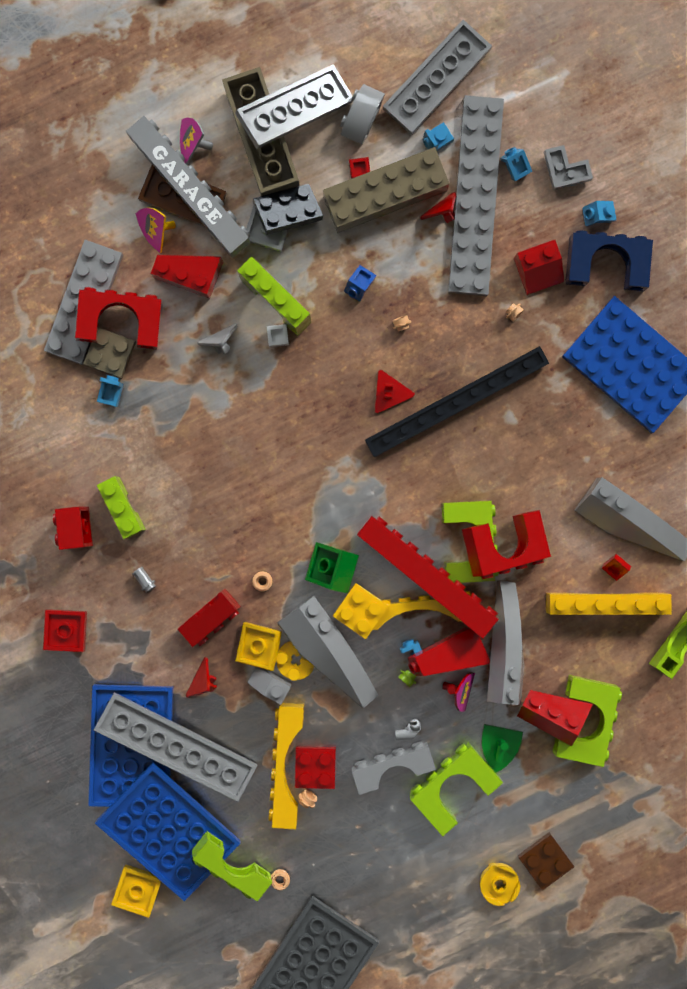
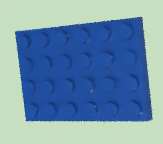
M616 296L612 297L562 356L651 434L659 428L687 395V357Z
M92 685L89 806L110 807L152 763L171 778V768L94 731V728L114 692L173 721L174 686Z
M154 763L95 822L101 830L183 901L211 874L204 866L202 868L197 866L192 856V849L206 831L223 841L224 860L241 844L240 839Z

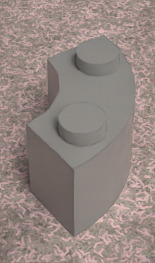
M365 84L362 85L360 90L356 89L352 97L353 104L348 116L344 115L340 124L343 127L341 135L363 144L379 113L385 93Z

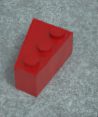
M157 255L150 274L156 280L210 299L224 262L218 256Z
M225 588L177 630L192 647L196 644L200 647L209 639L207 635L210 632L217 633L224 627L223 621L227 618L231 621L239 614L237 610L241 606Z
M530 690L517 717L572 746L593 704Z

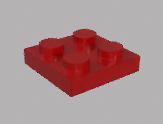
M45 610L43 650L84 652L87 611Z
M296 746L295 788L335 789L336 747Z

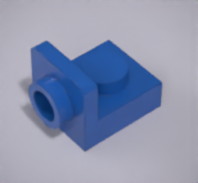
M359 265L349 278L344 292L351 298L361 301L377 275Z

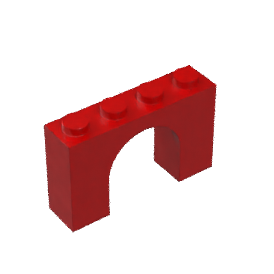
M84 287V290L79 289L76 341L97 343L98 321L101 314L112 306H123L130 309L137 317L139 325L137 348L157 350L161 299H157L155 295L139 297L136 293L125 292V295L117 294V291L114 290L97 292V289L91 287Z
M540 510L512 516L518 544L516 551L509 558L503 557L496 550L489 523L461 529L473 577L481 576V579L494 577L493 573L498 572L499 575L511 572L510 568L515 567L516 570L527 568V563L532 562V565L544 563L545 558L551 557Z

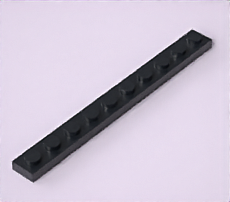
M539 346L365 439V442L373 457H376L548 365L549 362Z

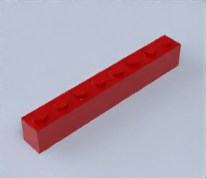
M371 516L357 535L482 639L485 638L498 622L499 618L496 617L498 613L490 606L485 608L481 605L482 600L474 593L469 595L464 591L466 586L458 580L453 582L448 578L450 573L444 568L440 567L437 569L433 565L435 561L428 555H420L417 552L419 548L409 541L408 544L402 540L403 535L396 529H393V531L386 527L388 523L380 516L377 519Z

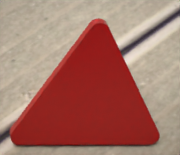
M452 192L421 215L420 219L424 220L443 215L446 223L453 221L456 193Z
M383 370L378 371L375 402L376 413H380L414 397L415 393Z
M204 657L186 693V697L190 698L207 692H213L217 688V685L213 684L216 681V677L209 675L208 658Z

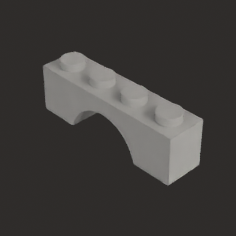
M416 742L411 745V748L405 750L404 748H398L392 751L393 754L387 756L380 754L375 756L372 761L366 762L362 760L355 763V766L352 767V774L359 795L378 789L382 774L391 767L403 766L409 768L416 776L436 770L427 742Z

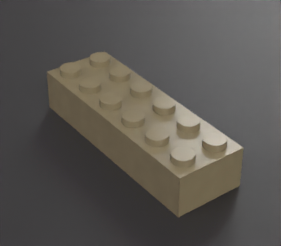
M258 67L222 79L260 195L263 196L298 187L299 179L284 136L256 149L235 114L237 109L269 95L261 68Z
M433 147L323 190V198L338 234L447 192L449 181L436 148Z

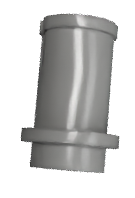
M143 567L138 568L132 573L141 585L142 591L148 593L156 587L154 584L155 580H151Z

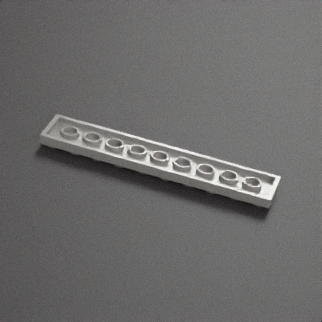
M464 96L448 293L488 296L504 105V99Z

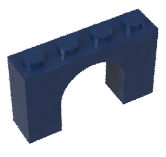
M576 231L569 237L565 284L586 286L590 280L593 254L598 250L610 249L620 254L625 262L624 290L644 292L649 288L653 240L647 239L646 236L629 238L625 234L607 236V233L604 232L588 234L587 231Z

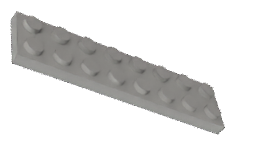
M115 692L94 728V731L239 802L257 767L256 763Z

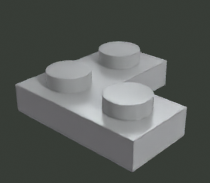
M564 145L546 149L543 152L553 190L592 181L593 176L589 160L569 164Z

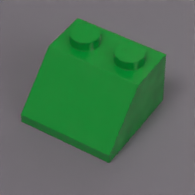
M316 542L305 580L330 590L348 594L359 555Z

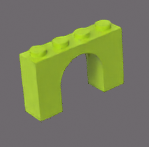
M252 256L237 270L241 281L255 295L259 293L278 312L284 324H287V327L297 336L311 324L310 313Z
M492 501L442 503V523L468 522L474 526L489 523L492 539L496 537V525H493L492 517H495L496 510L495 505H492ZM469 561L444 562L445 570L450 573L448 578L453 582L456 580L461 583L495 581V576H498V572L493 573L494 577L488 579H481V576L473 577Z
M569 675L565 695L569 698L594 703L598 708L600 721L597 729L591 735L577 737L572 746L555 738L552 752L556 757L604 767V763L609 758L608 745L613 739V722H616L618 716L616 711L617 703H620L622 698L620 687L614 684Z
M469 742L466 745H460L456 749L455 755L444 759L440 764L441 767L436 772L431 771L421 785H415L410 791L411 801L442 836L458 824L456 817L440 799V788L447 778L456 774L467 775L488 796L503 783L497 773Z

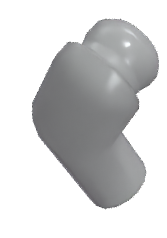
M412 719L406 729L395 730L396 740L414 739L421 730L422 725L420 721Z

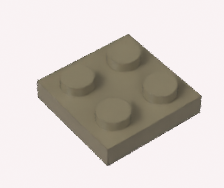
M98 327L97 343H91L84 365L122 379L136 342Z

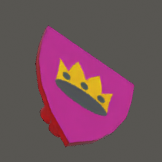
M475 672L468 673L462 679L459 686L448 682L443 683L442 689L447 690L451 695L454 694L455 706L458 711H466Z

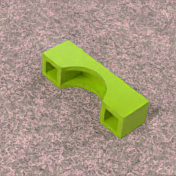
M687 611L649 662V665L670 679H673L684 663V655L687 651Z
M206 831L192 849L194 863L201 868L203 866L207 868L214 877H220L225 880L231 888L235 889L236 887L246 898H253L258 902L272 884L270 872L255 862L243 868L230 866L223 859V841Z

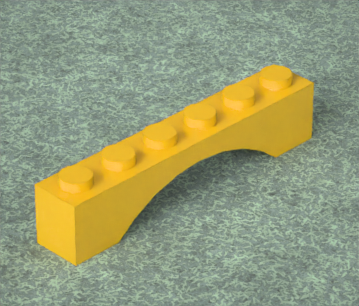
M430 595L418 596V600L402 597L399 598L398 602H391V599H382L389 607L373 630H378L394 616L412 610L438 611L458 622L461 620L434 598H431Z
M546 593V613L550 615H672L671 594Z
M282 703L275 710V720L278 721V728H274V741H277V748H273L272 761H276V768H272L271 781H275V786L270 790V801H274L273 809H269V821H272V828L296 829L298 803L287 784L285 759L289 745L303 727L304 704Z

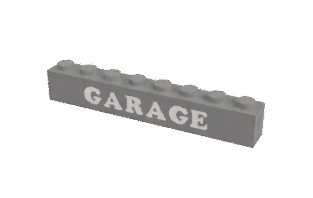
M145 116L140 118L126 130L129 138L232 258L250 244L248 237L250 233L243 225L241 227L238 226L235 222L237 218L230 210L226 212L222 207L224 205L222 200L217 195L214 197L209 192L211 190L210 186L204 180L200 181L196 177L198 173L192 165L187 166L184 163V156L178 149L176 151L173 150L171 147L172 142L165 134L161 136L158 132L159 127L152 119L149 121Z

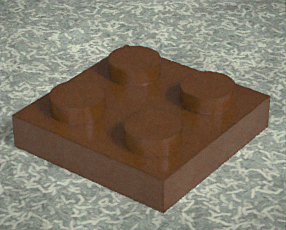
M550 832L518 855V858L542 891L574 868V865Z

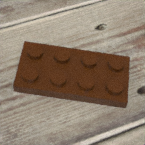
M151 165L138 200L205 227L156 168ZM209 185L211 188L209 192L214 197L217 195L224 203L227 192Z

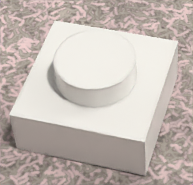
M287 324L267 326L269 347L289 345Z

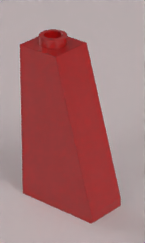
M465 627L407 658L409 669L415 676H428L490 664V658L480 636L469 627Z

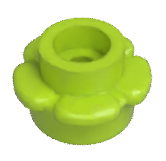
M409 670L405 672L400 671L401 674L398 678L407 686L411 687L413 684H416V681H414L416 676Z

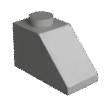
M255 667L247 682L262 695L280 705L283 703L292 685L291 682L258 667Z

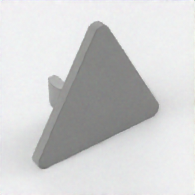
M233 324L199 341L198 345L214 346L218 354L221 352L223 354L230 351V347L226 341L238 327L237 324Z

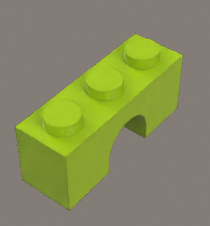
M114 476L97 485L123 539H129L146 530L138 513L133 510L128 501V493L120 477Z

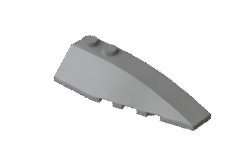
M603 477L595 479L574 510L606 533L681 561H685L687 558V538Z
M497 580L495 611L498 613L496 617L499 620L493 627L487 701L520 705L523 688L524 656L516 583Z
M315 596L306 600L277 622L298 653L305 660L307 659L319 672L325 674L333 684L339 686L360 707L364 708L378 696L349 644Z

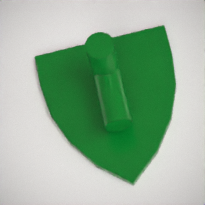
M484 724L482 733L483 754L488 765L497 773L505 768L518 753L523 732Z

